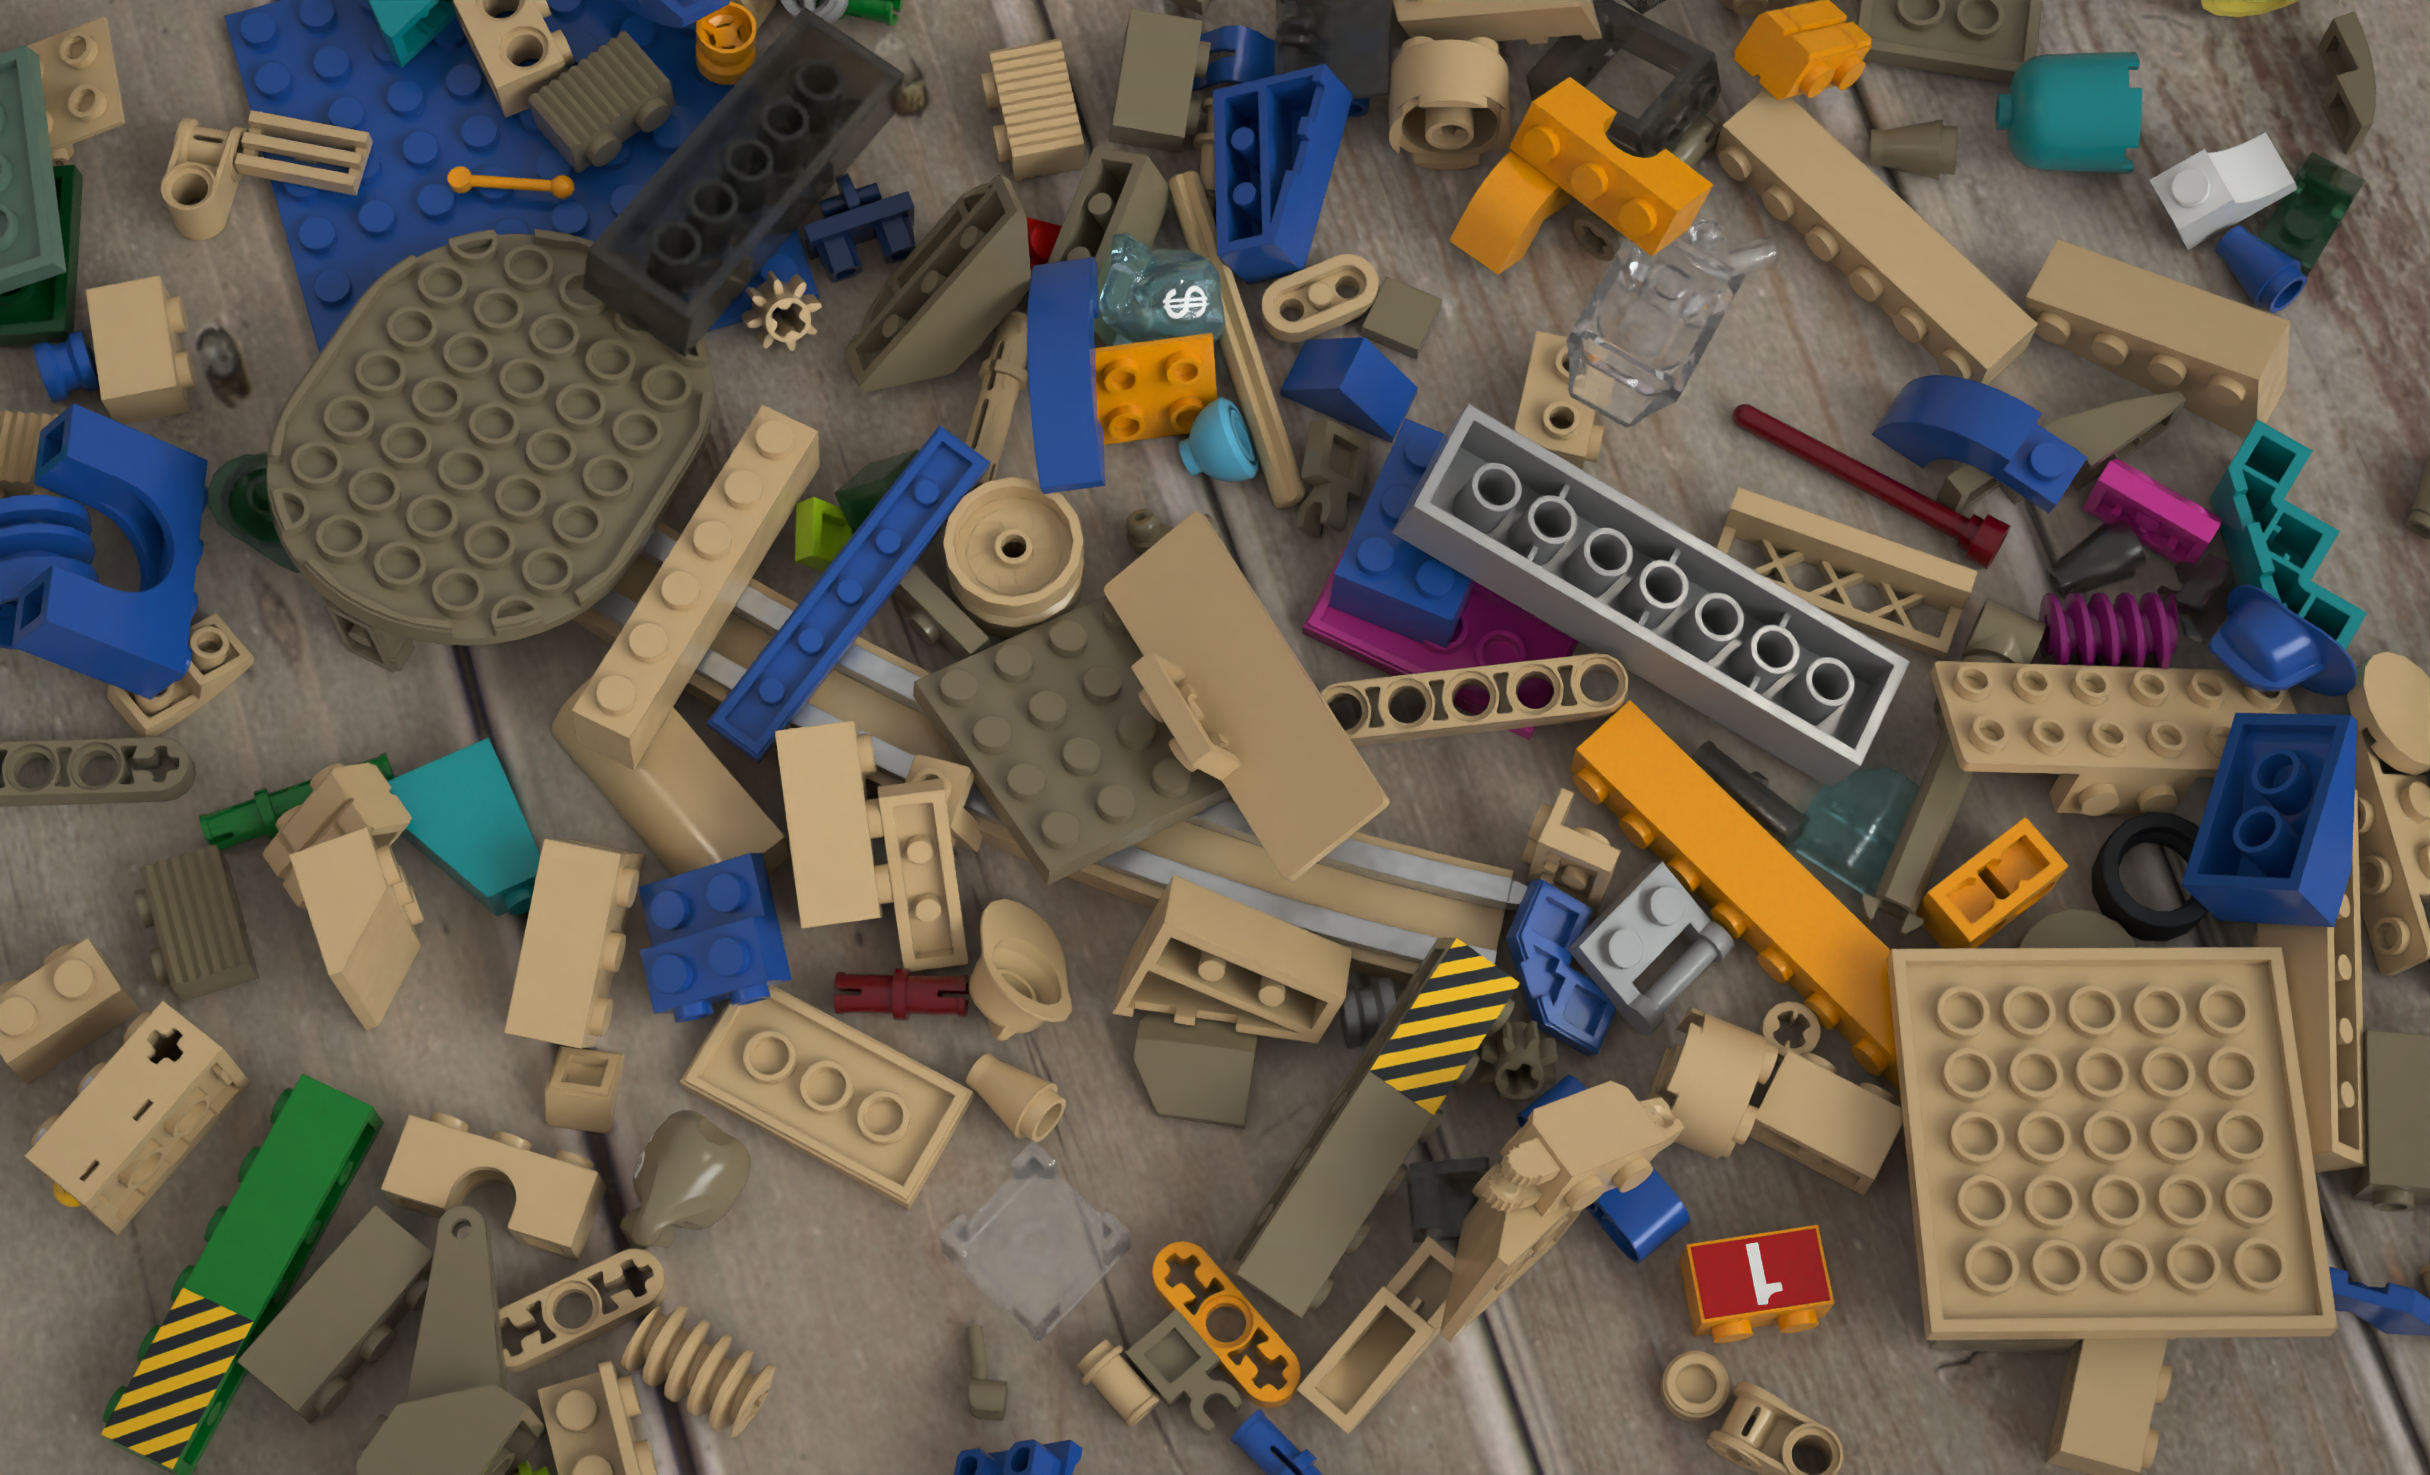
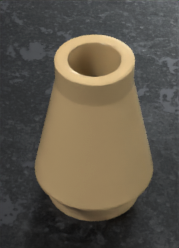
M991 1053L981 1056L972 1066L966 1078V1084L981 1096L1018 1139L1028 1137L1033 1142L1041 1141L1054 1129L1065 1110L1066 1100L1057 1094L1058 1088L1056 1084L1000 1061Z

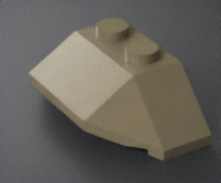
M1000 174L994 177L990 183L981 184L963 193L886 280L865 315L860 335L853 336L844 350L860 389L869 393L953 374L970 355L980 349L985 338L1000 321L1021 303L1024 295L1029 290L1031 280L1027 218L1009 179Z

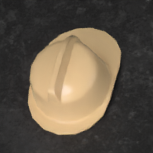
M1007 899L991 902L981 914L980 936L982 954L970 976L969 994L974 1004L987 1017L993 1038L1002 1042L1015 1033L1024 1034L1032 1032L1046 1021L1053 1023L1065 1021L1072 1012V1003L1068 990L1064 953L1061 943L1052 928L1035 911L1020 902Z

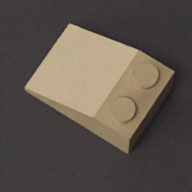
M1520 1128L1513 1135V1137L1506 1143V1145L1500 1151V1154L1503 1157L1506 1146L1509 1144L1510 1141L1515 1139V1137L1522 1128ZM1496 1163L1471 1191L1479 1200L1462 1223L1440 1334L1447 1341L1451 1342L1558 1243L1582 1210L1574 1212L1568 1206L1542 1217L1535 1206L1530 1205L1520 1210L1514 1209L1512 1213L1510 1211H1507L1506 1214L1503 1211L1498 1212L1496 1208H1491V1205L1485 1202L1486 1198L1482 1196L1484 1193L1482 1190L1484 1182L1490 1174L1493 1175L1495 1171L1498 1173L1502 1169V1166Z

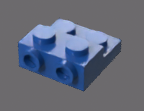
M763 853L744 854L638 887L652 947L640 950L654 1014L673 1013L675 1023L693 1021L713 1015L712 1003L729 998L732 1006H742L763 1001L771 997L769 992L770 986L792 980Z

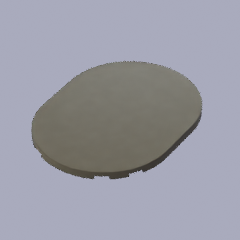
M534 229V235H497L495 230H486L449 238L447 245L426 252L417 258L414 255H410L383 273L359 298L295 387L279 414L268 448L267 489L273 524L282 546L305 579L327 600L362 622L401 637L442 645H487L523 639L562 625L595 605L623 579L698 462L710 432L714 407L711 356L706 340L698 324L691 321L685 310L675 300V293L653 272L630 257L592 240L540 229Z

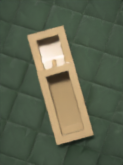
M1428 1236L1386 1287L1382 1286L1296 1390L1343 1431L1350 1434L1439 1335L1455 1258Z

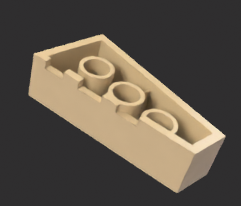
M2057 239L2026 295V312L2038 323L2034 333L2043 340L2058 344L2155 394L2180 391L2187 399L2183 408L2243 438L2247 437L2257 419L2265 424L2268 422L2286 387L2290 321L2060 239Z

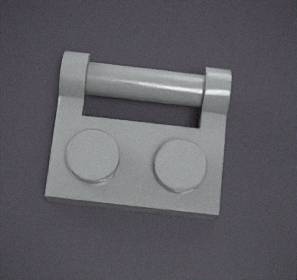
M1661 861L1650 864L1567 950L1626 1021L1638 1032L1644 1035H1651L1663 1023L1665 1018L1663 1012L1712 961H1722L1734 948V941L1722 926L1709 919ZM1683 931L1693 944L1644 995L1641 994L1632 982Z

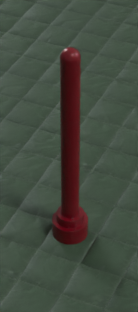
M1741 404L1733 411L1732 418L1738 427L1958 541L1956 547L1966 552L1964 558L1986 570L1992 564L2010 530L2011 525L1989 514L1985 519L1973 514L1970 519L1749 404Z

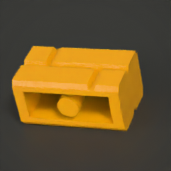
M1819 0L1758 14L1735 49L1734 60L1752 77L1760 76L1759 83L1777 100L1803 94L1813 98L1827 88L1836 86L1839 90H1845L1861 76L1866 66L1863 59L1872 47V38L1854 22L1846 23L1847 15L1830 0Z

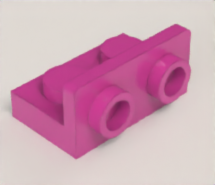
M2120 459L2109 461L2082 510L2190 572L2196 566L2222 522L2219 516Z

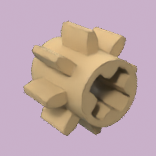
M769 271L767 273V282L761 284L757 289L747 287L745 290L752 299V310L745 311L741 314V318L748 328L760 327L756 338L764 348H768L776 339L784 342L790 351H794L796 340L802 338L806 333L811 335L817 333V330L811 324L810 313L819 310L822 306L815 295H803L807 284L798 274L792 276L789 282L786 283L779 280L772 271ZM777 307L783 310L791 307L786 315L776 312L772 316L773 311Z

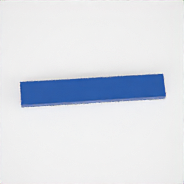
M939 425L707 721V727L754 762L760 764L776 743L775 731L785 730L792 723L948 521V517L963 496L971 492L990 468V461Z

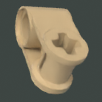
M188 117L183 118L180 122L174 139L173 152L161 182V193L177 231L184 237L191 240H207L219 234L227 224L239 182L244 177V174L238 173L234 162L237 153H242L243 151L241 140L244 131L249 132L247 128L237 126L231 131L203 127L199 125L197 119ZM204 198L199 203L186 205L191 200Z
M1744 1381L1737 1383L1733 1390L1737 1398L1720 1430L1711 1431L1706 1440L1707 1444L1715 1452L1736 1465L1755 1471L1760 1475H1809L1800 1471L1792 1460L1793 1449L1808 1445L1818 1449L1826 1460V1471L1817 1475H1837L1844 1457L1842 1444L1834 1432L1828 1427L1792 1409L1767 1390ZM1753 1416L1756 1418V1421L1749 1434L1745 1437L1742 1435V1432L1750 1417Z

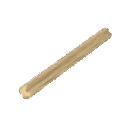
M1196 171L1177 174L1169 179L1168 184L1172 193L1171 198L1205 297H1207L1206 303H1208V309L1273 504L1278 509L1298 505L1305 500L1306 490L1301 480V475L1232 270L1217 256L1216 222L1200 174Z

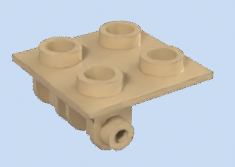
M104 16L28 45L30 49L39 55L53 166L70 164L69 159L74 155V143L125 124L108 20Z

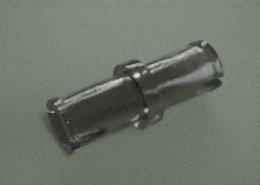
M1710 740L1702 744L1692 755L1691 759L1785 849L1790 848L1805 831L1804 827L1810 822V817L1798 811L1767 787L1769 779L1760 772L1754 771L1750 774L1718 749L1716 744Z

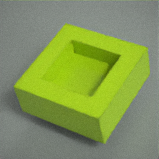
M816 497L796 503L795 562L824 573L859 528V515Z

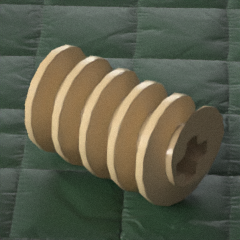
M681 1304L667 1316L661 1313V1305L654 1308L645 1317L629 1341L620 1365L629 1373L635 1372L644 1366L642 1380L650 1387H656L666 1381L664 1395L667 1399L677 1402L688 1396L686 1410L689 1414L699 1417L711 1410L708 1423L711 1429L721 1432L733 1425L731 1440L735 1439L748 1426L765 1401L776 1367L770 1363L756 1375H752L749 1373L754 1356L752 1350L748 1348L734 1360H730L727 1358L732 1341L730 1335L726 1333L710 1346L705 1343L710 1327L709 1321L703 1319L689 1331L683 1328L688 1313L687 1306Z

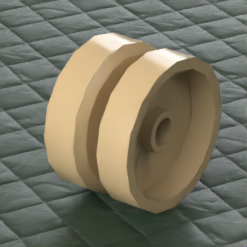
M1018 477L985 482L963 496L948 517L943 540L947 577L954 603L983 631L990 635L1012 638L1072 611L1081 597L1085 577L1084 540L1078 515L1065 497L1059 492L1043 494L1039 481Z

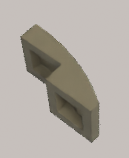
M2355 11L2333 18L2317 47L2333 79V83L2324 97L2321 107L2345 155L2358 150L2373 124L2376 106V84L2372 57L2363 28Z

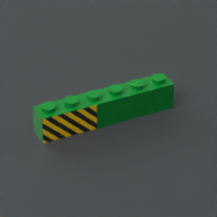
M304 1074L300 1076L294 1089H285L276 1101L270 1118L273 1127L261 1148L258 1146L253 1147L243 1160L238 1173V1182L241 1183L229 1206H220L209 1221L204 1236L205 1241L208 1242L196 1265H188L179 1275L171 1293V1301L174 1302L163 1324L161 1326L155 1325L145 1336L137 1355V1361L140 1362L139 1367L127 1387L121 1386L116 1390L109 1400L103 1415V1422L106 1423V1426L101 1435L117 1447L175 1475H192L248 1373L237 1360L283 1309L384 1124L373 1106Z

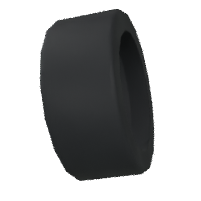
M2147 812L2125 820L2109 835L2100 848L2091 870L2092 893L2101 913L2118 922L2130 936L2145 941H2168L2187 934L2209 911L2192 895L2180 908L2171 911L2152 910L2140 905L2125 891L2120 880L2119 866L2123 856L2133 846L2141 843H2158L2177 852L2188 864L2199 827L2194 822L2173 813Z

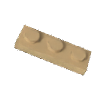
M943 778L879 786L878 799L903 968H909L913 972L969 964Z

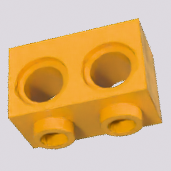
M2025 817L1929 890L1919 905L1916 916L1925 919L1922 926L1942 949L1978 948L2052 891L2069 865Z

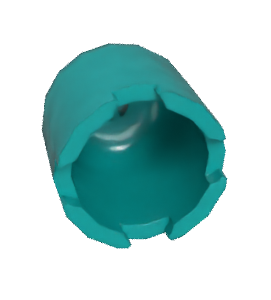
M2137 53L2045 54L2034 56L2021 64L2012 76L2009 94L1998 93L1995 109L1996 130H2007L2009 147L2016 159L2026 167L2037 170L2104 174L2132 173L2134 169L2133 160H2128L2127 156H2125L2126 148H2139L2142 88H2129V70H2138L2140 67Z

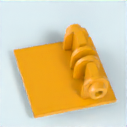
M1212 333L1095 348L1097 418L1103 428L1104 445L1189 434L1192 424L1200 411L1217 399Z

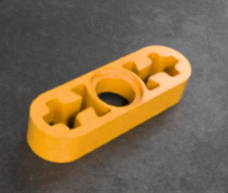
M1185 1241L1171 1243L1164 1247L1157 1254L1152 1268L1153 1286L1161 1300L1172 1312L1177 1309L1220 1358V1368L1249 1401L1263 1408H1276L1290 1401L1297 1391L1300 1380L1299 1361L1292 1350L1201 1247ZM1174 1260L1181 1266H1186L1190 1262H1194L1198 1266L1194 1271V1280L1205 1295L1214 1284L1221 1290V1292L1206 1298L1195 1315L1191 1314L1187 1307L1196 1304V1296L1183 1283H1179L1173 1288L1167 1284L1171 1277V1270L1168 1264ZM1221 1307H1231L1241 1313L1246 1327L1243 1334L1237 1340L1220 1342L1209 1334L1206 1321L1214 1310ZM1257 1334L1265 1341L1256 1345V1353L1268 1366H1273L1280 1361L1286 1367L1281 1377L1285 1386L1279 1390L1271 1384H1267L1261 1389L1254 1384L1258 1377V1369L1247 1355L1244 1356L1240 1365H1236L1230 1359L1243 1353L1251 1345Z

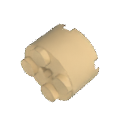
M1418 36L1406 40L1401 47L1402 54L1393 61L1388 71L1389 142L1392 149L1399 154L1401 147L1412 153V163L1436 170H1458L1481 164V154L1495 147L1496 156L1501 153L1510 141L1511 123L1509 70L1505 60L1499 55L1498 44L1486 37H1476L1468 41L1454 39L1435 41L1429 37Z
M1689 1007L1676 1027V1030L1686 1033L1682 1046L1679 1044H1675L1673 1048L1667 1046L1646 1100L1662 1097L1670 1106L1672 1114L1679 1118L1683 1124L1684 1129L1674 1143L1715 1160L1721 1156L1728 1158L1735 1144L1743 1145L1753 1128L1758 1108L1749 1105V1101L1757 1082L1764 1085L1770 1077L1777 1060L1779 1048L1768 1044L1764 1036L1696 1008Z

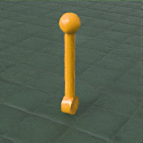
M458 166L451 169L447 176L451 189L456 193H466L472 187L552 192L557 198L565 199L574 192V182L566 175H557L552 180L472 175L466 167Z

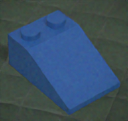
M2235 713L2181 884L2218 921L2335 927L2352 870L2357 720L2352 715Z

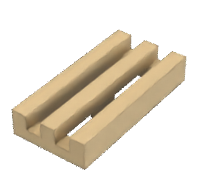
M251 110L248 118L250 129L249 132L244 131L241 140L243 151L242 153H237L234 162L239 174L357 196L373 144L369 132ZM259 151L294 157L297 161L313 164L321 162L348 167L349 171L348 173L258 157Z

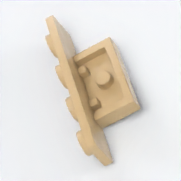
M2357 727L2355 790L2358 793L2360 908L2379 972L2383 976H2393L2430 959V928L2422 905L2430 904V787L2426 775L2383 774L2378 757L2370 747L2373 744V740L2368 728L2359 731Z

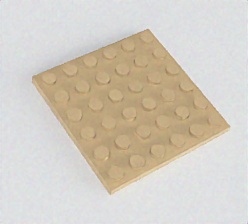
M2282 947L1891 949L1886 960L1926 1340L2331 1336L2338 1329Z

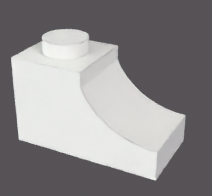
M2266 132L2250 141L2223 151L2209 153L2203 149L2150 179L2159 202L2187 250L2194 248L2297 190L2294 179Z

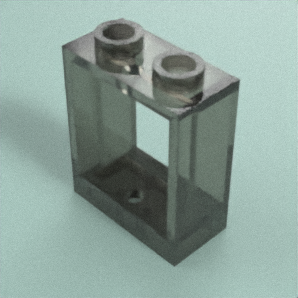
M1594 0L1593 5L1602 39L1584 40L1581 35L1561 36L1526 74L1531 101H1534L1568 77L1573 78L1583 87H1586L1622 48L1676 77L1638 119L1606 103L1617 111L1606 136L1618 149L1632 156L1649 158L1657 155L1665 148L1672 153L1679 145L1683 133L1700 114L1708 113L1718 100L1721 85L1715 52L1613 0Z

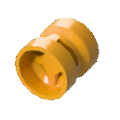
M730 1L728 5L696 21V65L700 73L709 81L720 85H733L746 79L752 73L756 57V21L752 13L743 5Z

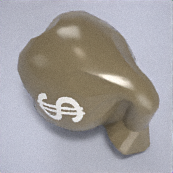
M681 1110L671 1114L645 1145L635 1167L633 1186L641 1207L632 1209L623 1218L620 1225L630 1247L642 1250L649 1246L669 1248L674 1242L677 1227L702 1230L711 1227L721 1220L739 1198L749 1178L751 1157L746 1147L736 1138L723 1132L705 1116L694 1110Z

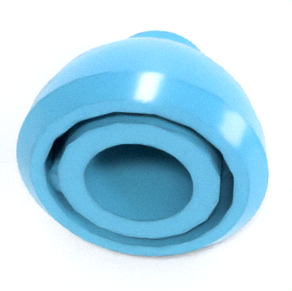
M1220 397L1209 403L1194 420L1189 438L1179 442L1182 460L1192 476L1203 472L1216 480L1226 482H1240L1256 476L1259 460L1248 426L1238 408L1230 400Z

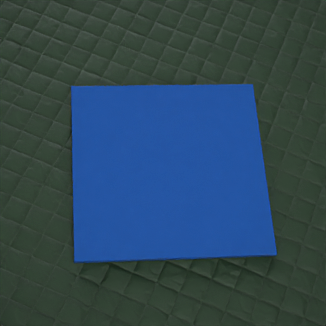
M280 0L224 16L251 110L369 132L373 142L357 196L271 180L319 354L359 298L388 269L410 255H414L417 258L426 252L447 245L449 238L486 230H495L497 235H534V229L548 230L578 236L610 247L635 260L668 285L675 293V300L685 310L691 321L698 324L702 334L744 322L741 314L752 310V299L745 290L747 287L757 289L761 284L767 282V273L769 271H772L779 280L786 283L795 274L800 275L807 284L803 295L812 294L820 300L748 78L733 85H720L709 81L700 73L696 65V21L683 28H674L645 19L617 0H546L551 16L543 19L550 33L559 29L562 31L575 60L574 64L566 67L567 72L571 66L578 65L581 59H587L591 52H597L601 45H607L611 38H617L620 32L626 31L669 79L676 104L671 108L669 117L660 127L651 132L638 131L622 143L621 150L609 163L600 167H595L591 164L578 174L567 163L566 159L560 155L557 148L553 147L550 140L546 139L543 132L538 129L530 108L505 118L457 17L401 68L393 61L366 0ZM514 11L501 12L494 18L509 17ZM527 59L517 66L528 67L537 63L539 59ZM263 152L264 158L342 173H348L349 171L348 167L321 162L313 164L297 161L294 157ZM458 166L466 167L472 175L552 180L557 175H566L574 182V192L565 199L557 198L552 192L472 187L466 193H456L451 189L447 176L451 169ZM777 307L773 311V313L782 311L783 309Z

